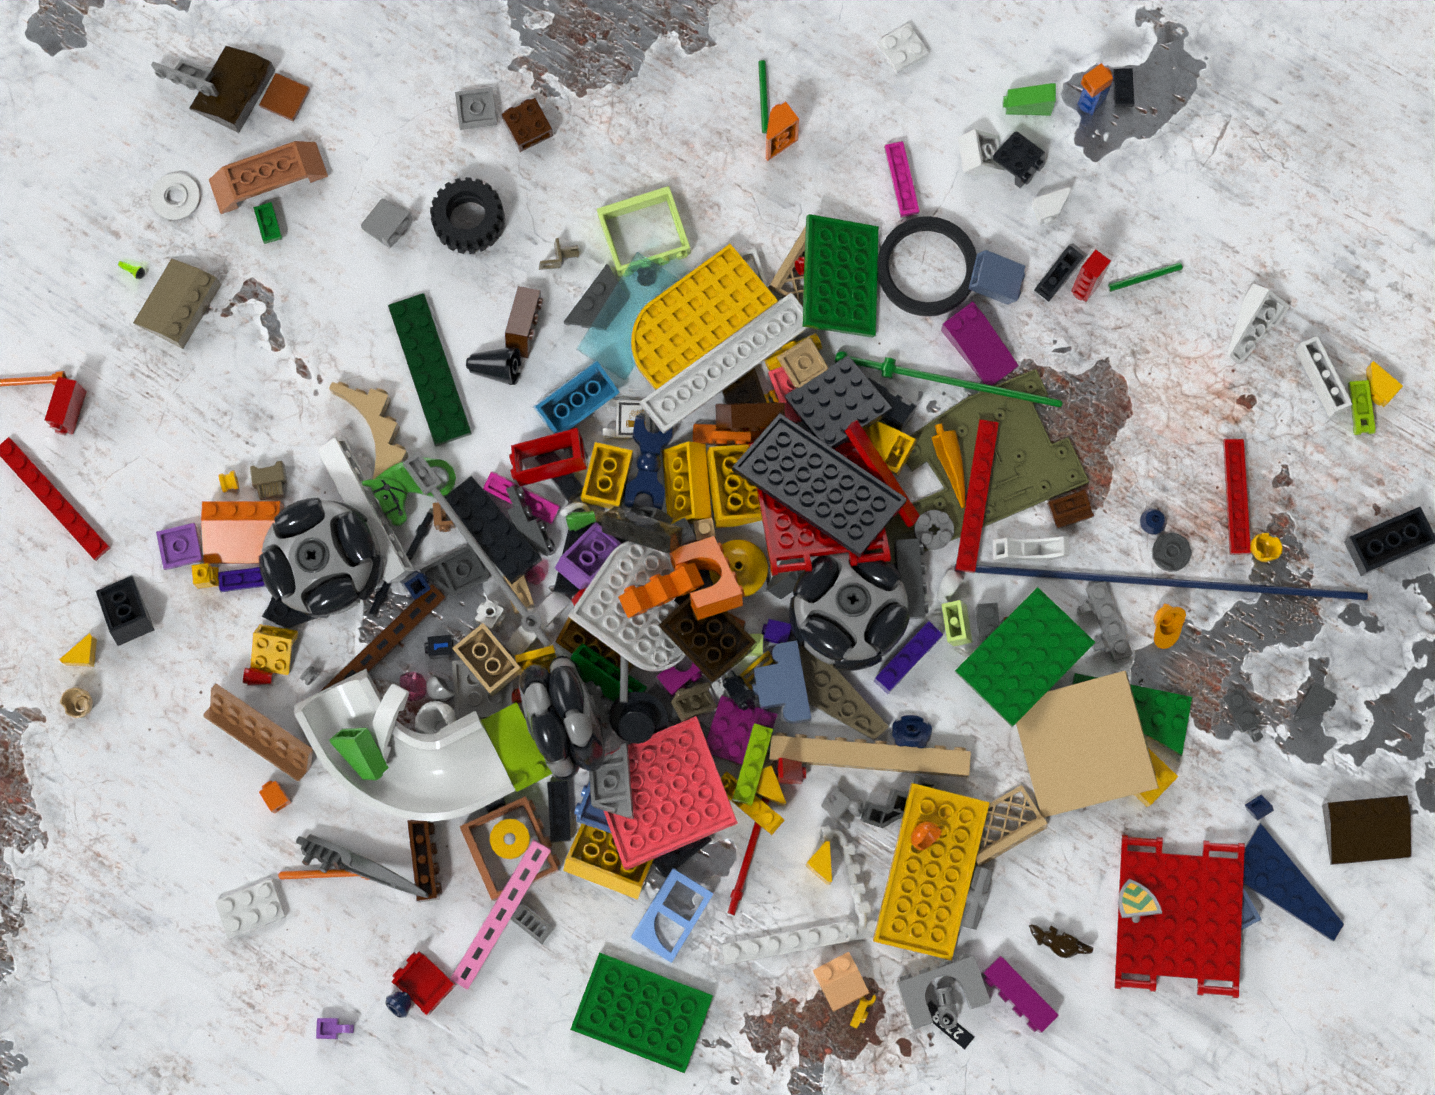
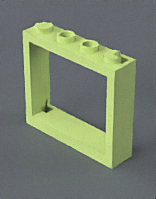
M669 186L597 208V215L618 277H628L639 268L651 269L654 265H666L670 260L676 258L681 260L691 254L690 245ZM667 201L682 247L621 266L606 220Z

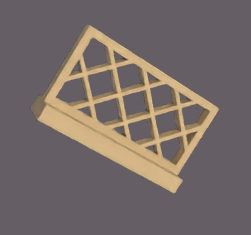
M806 226L768 286L769 290L772 292L776 291L784 297L790 293L795 294L802 307L803 302L800 301L798 294L803 293L804 289L797 291L795 281L804 279V276L794 278L792 269L795 267V261L802 257V253L805 251ZM792 281L794 292L787 293L781 289L784 283Z
M1022 785L989 803L988 810L991 808L993 810L992 812H987V814L991 815L989 825L984 824V828H988L986 838H981L984 846L977 853L975 862L977 867L983 866L1047 829L1048 823L1041 816ZM1019 792L1025 798L1023 805L1012 803L1013 796ZM1000 803L1008 805L1006 815L995 813L996 805ZM1011 806L1022 809L1020 819L1008 816ZM1024 809L1033 811L1037 818L1032 821L1023 820ZM993 816L1005 818L1003 829L991 826ZM1007 819L1019 822L1018 828L1014 831L1006 830ZM990 829L1002 832L999 840L993 841L988 839Z

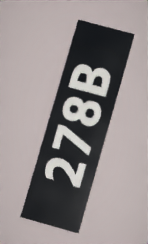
M930 1000L927 1006L933 1024L965 1050L975 1037L959 1023L950 1029L942 1027L939 1023L938 1006ZM948 1014L943 1016L944 1024L951 1025L954 1022V1019Z

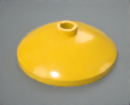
M731 540L722 544L723 555L728 557L730 561L731 572L735 571L738 586L741 585L743 587L745 597L753 595L763 586L767 578L768 563L764 553L758 546L746 540ZM741 563L742 568H735V564ZM709 570L710 578L713 584H716L720 576Z

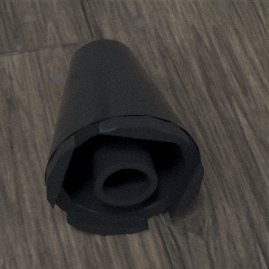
M512 346L474 353L467 358L466 368L472 374L505 384L516 385L521 374L517 373L518 366H521L522 363L520 350Z

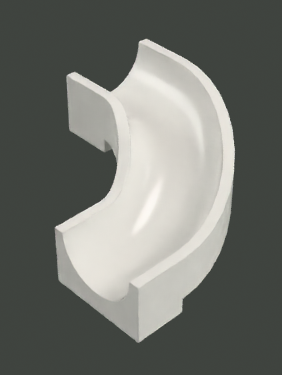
M367 669L295 704L294 715L320 762L331 776L356 798L382 812L418 821L449 820L479 810L515 791L476 711L441 728L440 732L435 734L413 732L396 720L388 743L391 746L386 761L389 768L378 780H363L334 748L329 739L345 728H368L370 732L382 698Z

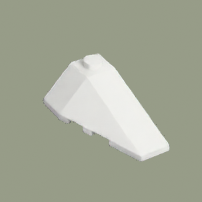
M1253 283L1243 299L1227 356L1236 363L1241 364L1255 349V344L1260 339H1265L1268 336L1267 332L1273 326H1278L1290 305L1269 289Z

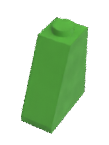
M1056 83L1008 89L1006 96H1003L1002 107L1006 108V114L1051 116L1056 101Z
M368 728L341 729L329 739L334 748L363 780H378L389 768Z

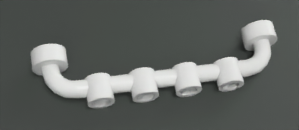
M823 826L819 829L820 838L823 843L832 841V837H836L840 842V852L844 858L845 872L850 882V892L855 901V912L859 917V924L857 926L854 923L844 924V934L847 940L856 939L857 934L866 928V914L870 913V906L868 901L863 902L861 894H865V886L863 882H858L856 876L860 874V866L858 862L853 863L851 856L855 855V847L853 843L848 844L846 836L841 831L830 829L829 826Z

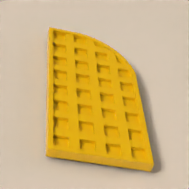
M728 244L643 307L635 320L632 330L631 349L634 362L654 390H657L775 305L778 300L735 248Z

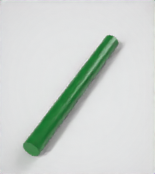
M761 60L758 62L762 133L767 134L769 116L766 61Z
M1181 262L1108 284V289L1112 292L1182 270L1183 267Z

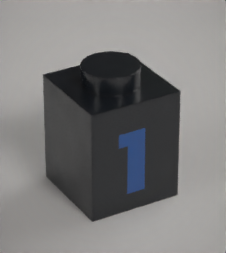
M452 635L427 637L428 642L424 644L425 654H428L430 659L455 657L454 650L452 649L454 647Z

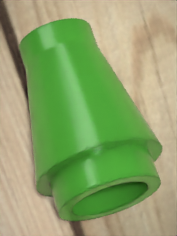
M593 511L570 512V515H566V522L570 531H577L596 522Z

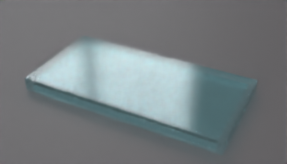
M636 252L576 350L593 361H598L601 366L621 379L626 380L635 366L631 349V337L638 314L647 303L680 279L639 252Z

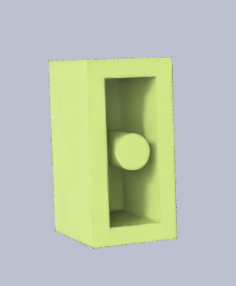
M961 600L941 604L947 642L952 646L973 643L967 605Z

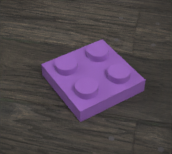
M195 523L156 532L164 570L203 562Z

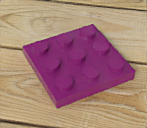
M721 695L706 739L712 756L742 766L753 724L773 729L778 714L757 707L754 709L752 705H749V708L743 711L738 708L733 699Z

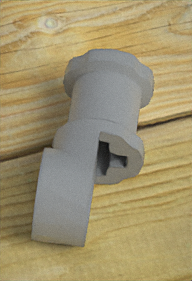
M952 987L934 990L939 1002V1007H937L939 1023L946 1029L953 1028L958 1022L956 1005L953 1004ZM946 1013H950L954 1017V1022L951 1025L943 1023V1016Z

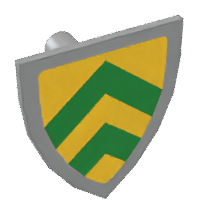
M1131 879L1123 885L1118 899L1122 918L1132 917V921L1138 923L1141 916L1162 914L1156 897L1143 885Z

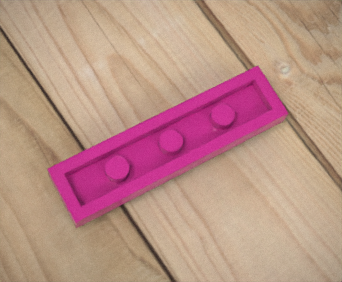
M901 141L886 144L884 149L900 218L917 215L920 211L904 143Z
M492 471L483 490L512 504L506 489L517 485V483ZM521 486L525 493L524 500L531 507L533 515L553 524L561 506Z

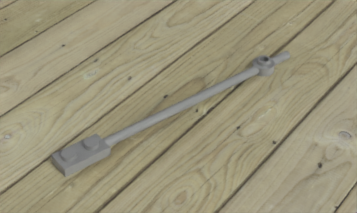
M420 452L404 461V468L424 495L432 493L522 615V628L526 632H534L544 647L550 646L552 644L540 628L542 623L540 615L533 611L528 612L438 489L442 482ZM527 621H533L534 625H528Z

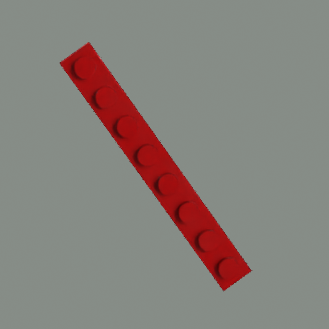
M979 419L955 570L975 573L999 422Z
M8 437L0 444V457L95 561L110 549L108 544L15 442Z

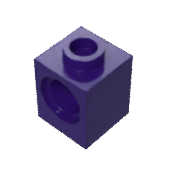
M768 619V623L763 624L761 632L764 635V641L775 644L788 642L791 624Z

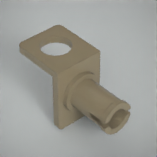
M555 238L554 249L556 259L540 261L539 270L560 268L564 258H579L578 245L561 247L559 238Z

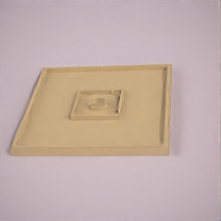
M1126 671L1048 691L1016 723L1040 814L1044 818L1159 788Z

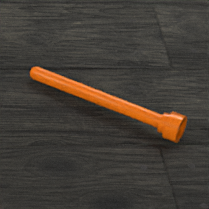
M56 371L51 376L0 379V387L49 383L55 385L58 376L67 377L65 371Z
M330 869L326 873L320 870L282 871L278 874L281 880L359 876L347 872L345 869Z

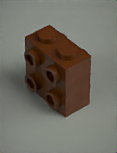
M536 98L526 99L521 105L515 108L510 107L501 114L503 122L519 152L553 137L552 128Z

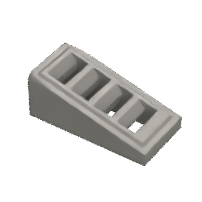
M521 903L510 918L541 944L544 943L555 929L524 903ZM526 910L528 913L519 921L518 918ZM532 915L534 918L526 927L524 924ZM537 921L541 922L534 932L530 930ZM546 926L547 928L540 937L537 936L542 927Z

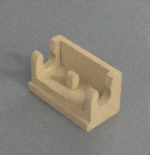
M523 575L513 584L504 576L503 578L527 610L535 608L525 576ZM511 602L514 614H518L519 611Z

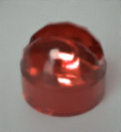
M519 688L512 691V703H522Z

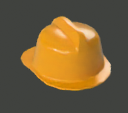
M1163 604L1162 608L1155 613L1153 618L1156 627L1154 643L1158 648H1169L1178 640L1186 618V612L1183 608Z

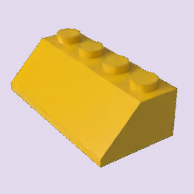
M688 441L662 450L667 514L673 518L671 524L683 518H686L689 524H693V521L712 518L706 444Z

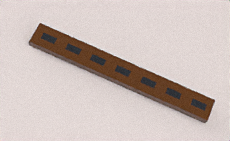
M431 584L429 591L414 600L321 691L364 669H367L369 673L426 619L446 597Z

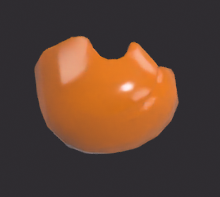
M922 822L913 829L911 843L917 850L923 851L940 837L942 831L933 822Z

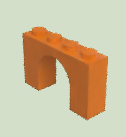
M714 536L670 550V561L674 571L676 570L675 567L685 562L686 565L695 563L698 570H710L720 576L719 581L713 586L690 593L691 607L698 620L743 606L742 597H745L743 587L737 584L738 579L735 571L731 572L730 570L731 565L728 557L723 555L724 551L721 543H717Z

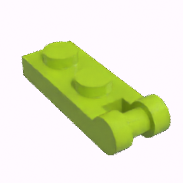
M1369 380L1350 381L1348 383V390L1352 403L1354 435H1361L1362 433L1375 434ZM1361 420H1366L1367 425H1361Z

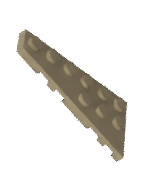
M804 645L799 647L810 705L873 741L889 728L837 669H834L832 664L829 665L817 659Z

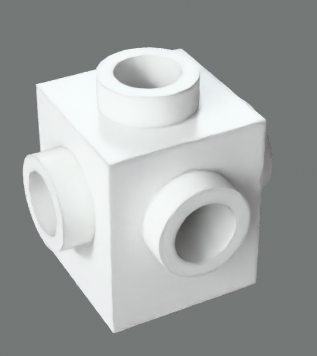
M487 599L485 603L482 602L476 611L478 614L475 617L476 623L479 625L484 623L493 633L496 627L501 626L505 621L506 613L500 602L496 600L492 602Z

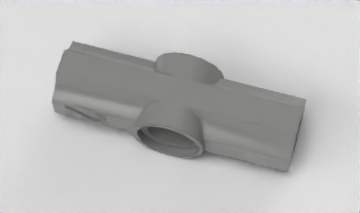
M975 867L961 926L977 930L981 912L986 905L987 890L993 871L982 867Z

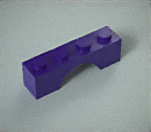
M928 621L875 677L874 682L884 692L889 694L916 663L938 643L943 634Z

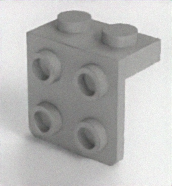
M381 199L362 222L361 228L390 249L399 240L404 230L411 225L413 218L407 209L403 208L401 211L386 199Z

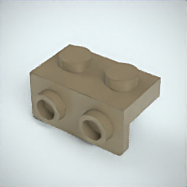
M700 682L692 686V688H682L675 693L671 703L682 722L695 716L698 717L715 711L717 706L708 692V689L711 687L710 682L704 684Z

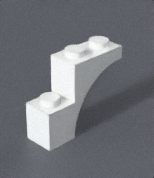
M1067 536L1045 539L1003 538L993 541V559L996 561L1012 563L1029 560L1041 563L1070 556L1069 537Z

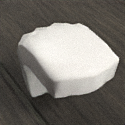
M574 502L563 508L560 514L565 519L566 515H570V512H589L590 510L586 503Z
M949 570L939 585L936 598L940 602L947 603L962 583L963 576L957 571Z

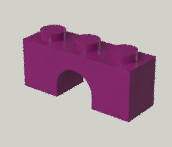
M692 662L691 668L687 671L680 672L673 666L662 671L656 677L669 693L675 696L678 690L682 688L688 689L686 687L688 684L697 682L703 675Z

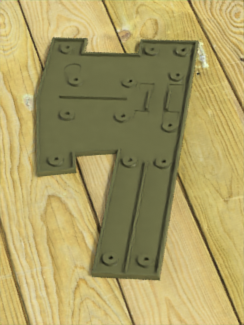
M1037 369L995 385L996 387L1049 397ZM981 391L965 398L910 435L916 439L917 443L913 449L916 452H911L906 462L907 466L911 471H914L927 462L944 487V490L917 500L912 504L919 515L930 510L947 513L954 525V534L950 541L960 538L965 508H961L944 467L936 455L931 437L937 435L935 429L937 424L942 423L944 432L956 431L963 461L966 504L979 419L999 422L982 528L1089 483L1069 437L1053 444L1051 443L1033 405L1035 402ZM899 513L885 527L891 561L889 562L893 565H896L895 540L916 539L914 533L915 524L908 527ZM932 525V528L929 529V532H933V535L940 531L936 525ZM923 546L924 552L930 550V549L925 548V546ZM882 548L871 549L869 551L880 553L882 552Z

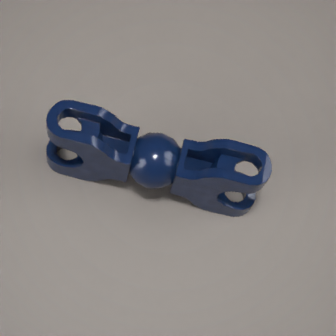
M636 415L632 437L640 447V455L636 461L638 473L637 477L626 486L624 507L632 508L636 496L647 494L652 498L653 507L662 510L665 489L657 479L661 466L659 455L661 449L670 443L673 427L664 434L662 431L651 433L645 428L644 416Z

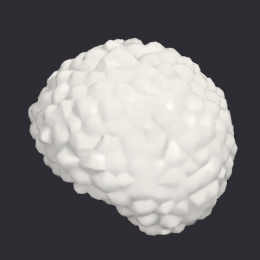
M435 700L426 703L419 709L415 717V730L420 734L440 732L441 728L456 721L453 708L448 704Z

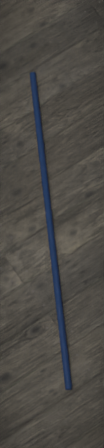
M976 565L975 573L1353 600L1368 599V593L982 565Z

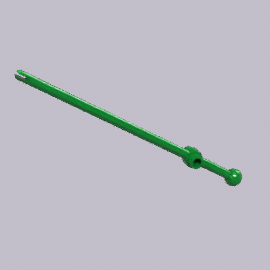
M838 351L835 363L848 356L845 351ZM849 356L857 366L882 371L881 377L892 379L893 374L896 373L1049 406L1061 407L1063 405V402L1058 399L896 366V359L885 357L884 362L880 363Z

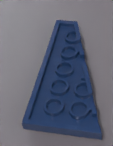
M1260 823L1245 846L1243 884L1330 941H1334L1344 923Z

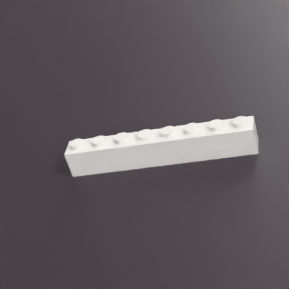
M334 437L318 449L320 459L326 465L329 477L336 484L337 492L343 498L345 504L363 513L367 517V523L374 530L379 542V555L383 556L382 578L387 583H398L413 573L414 569L387 517L377 503L371 488L362 485V481L367 479L346 439Z

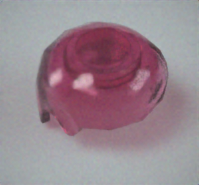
M411 671L400 676V687L409 691L407 701H417L425 697L427 693L426 680L422 674Z

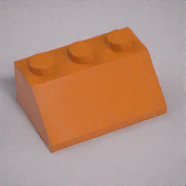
M786 101L783 104L775 105L770 112L766 135L765 158L767 161L798 141L799 118Z

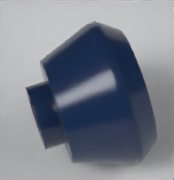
M1152 508L1143 512L1140 517V525L1146 533L1156 535L1165 529L1167 519L1162 511Z
M398 991L387 996L385 1004L395 1016L404 1018L407 1017L412 1006L410 1001L412 999L406 992L403 991L401 993Z

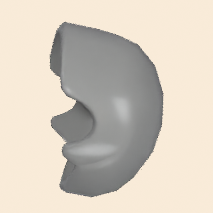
M433 674L427 680L426 690L433 700L446 702L455 696L454 690H450L445 680L437 676V674Z

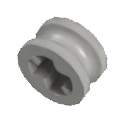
M310 666L302 673L300 679L305 680V684L308 686L319 676V672H315L314 667Z

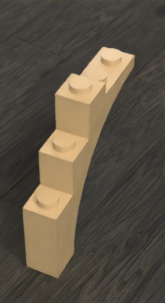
M332 382L329 387L331 393L346 400L355 407L366 419L371 429L376 451L375 471L372 479H375L388 468L406 461L408 453L405 447L396 443L394 446L392 445L400 428L396 419L390 416H385L384 418L391 401L389 395H387L388 392L380 388L376 390L370 388L368 395H366L367 392L358 388L353 390L343 382H338V384Z

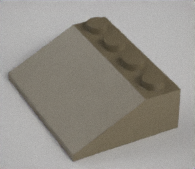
M171 258L133 323L184 349L219 290L221 283L217 277Z

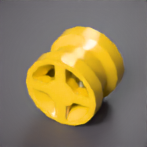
M234 470L230 471L229 474L221 473L218 475L224 493L228 492L229 489H239L238 478Z

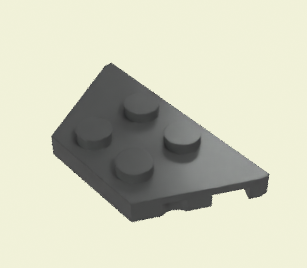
M608 264L605 265L564 320L565 325H578L582 328H595L596 330L606 331L627 303L628 299Z
M470 545L420 569L421 573H424L428 579L453 597L489 580L488 569Z

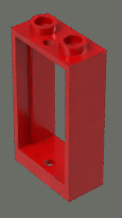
M578 428L511 445L512 453L509 454L510 462L513 465V468L510 470L513 480H517L520 487L587 469L584 441ZM572 446V458L523 470L522 459Z

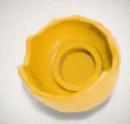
M1269 533L1257 534L1251 541V553L1261 562L1276 560L1282 554L1283 546L1278 537H1271Z

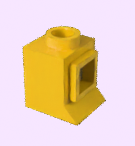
M208 563L191 565L193 585L202 589L219 586L218 567H212Z

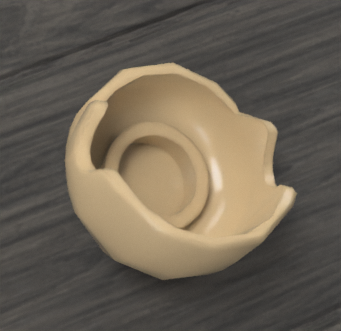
M70 688L62 694L60 704L65 708L67 715L73 718H82L92 710L93 700L88 691L81 688Z

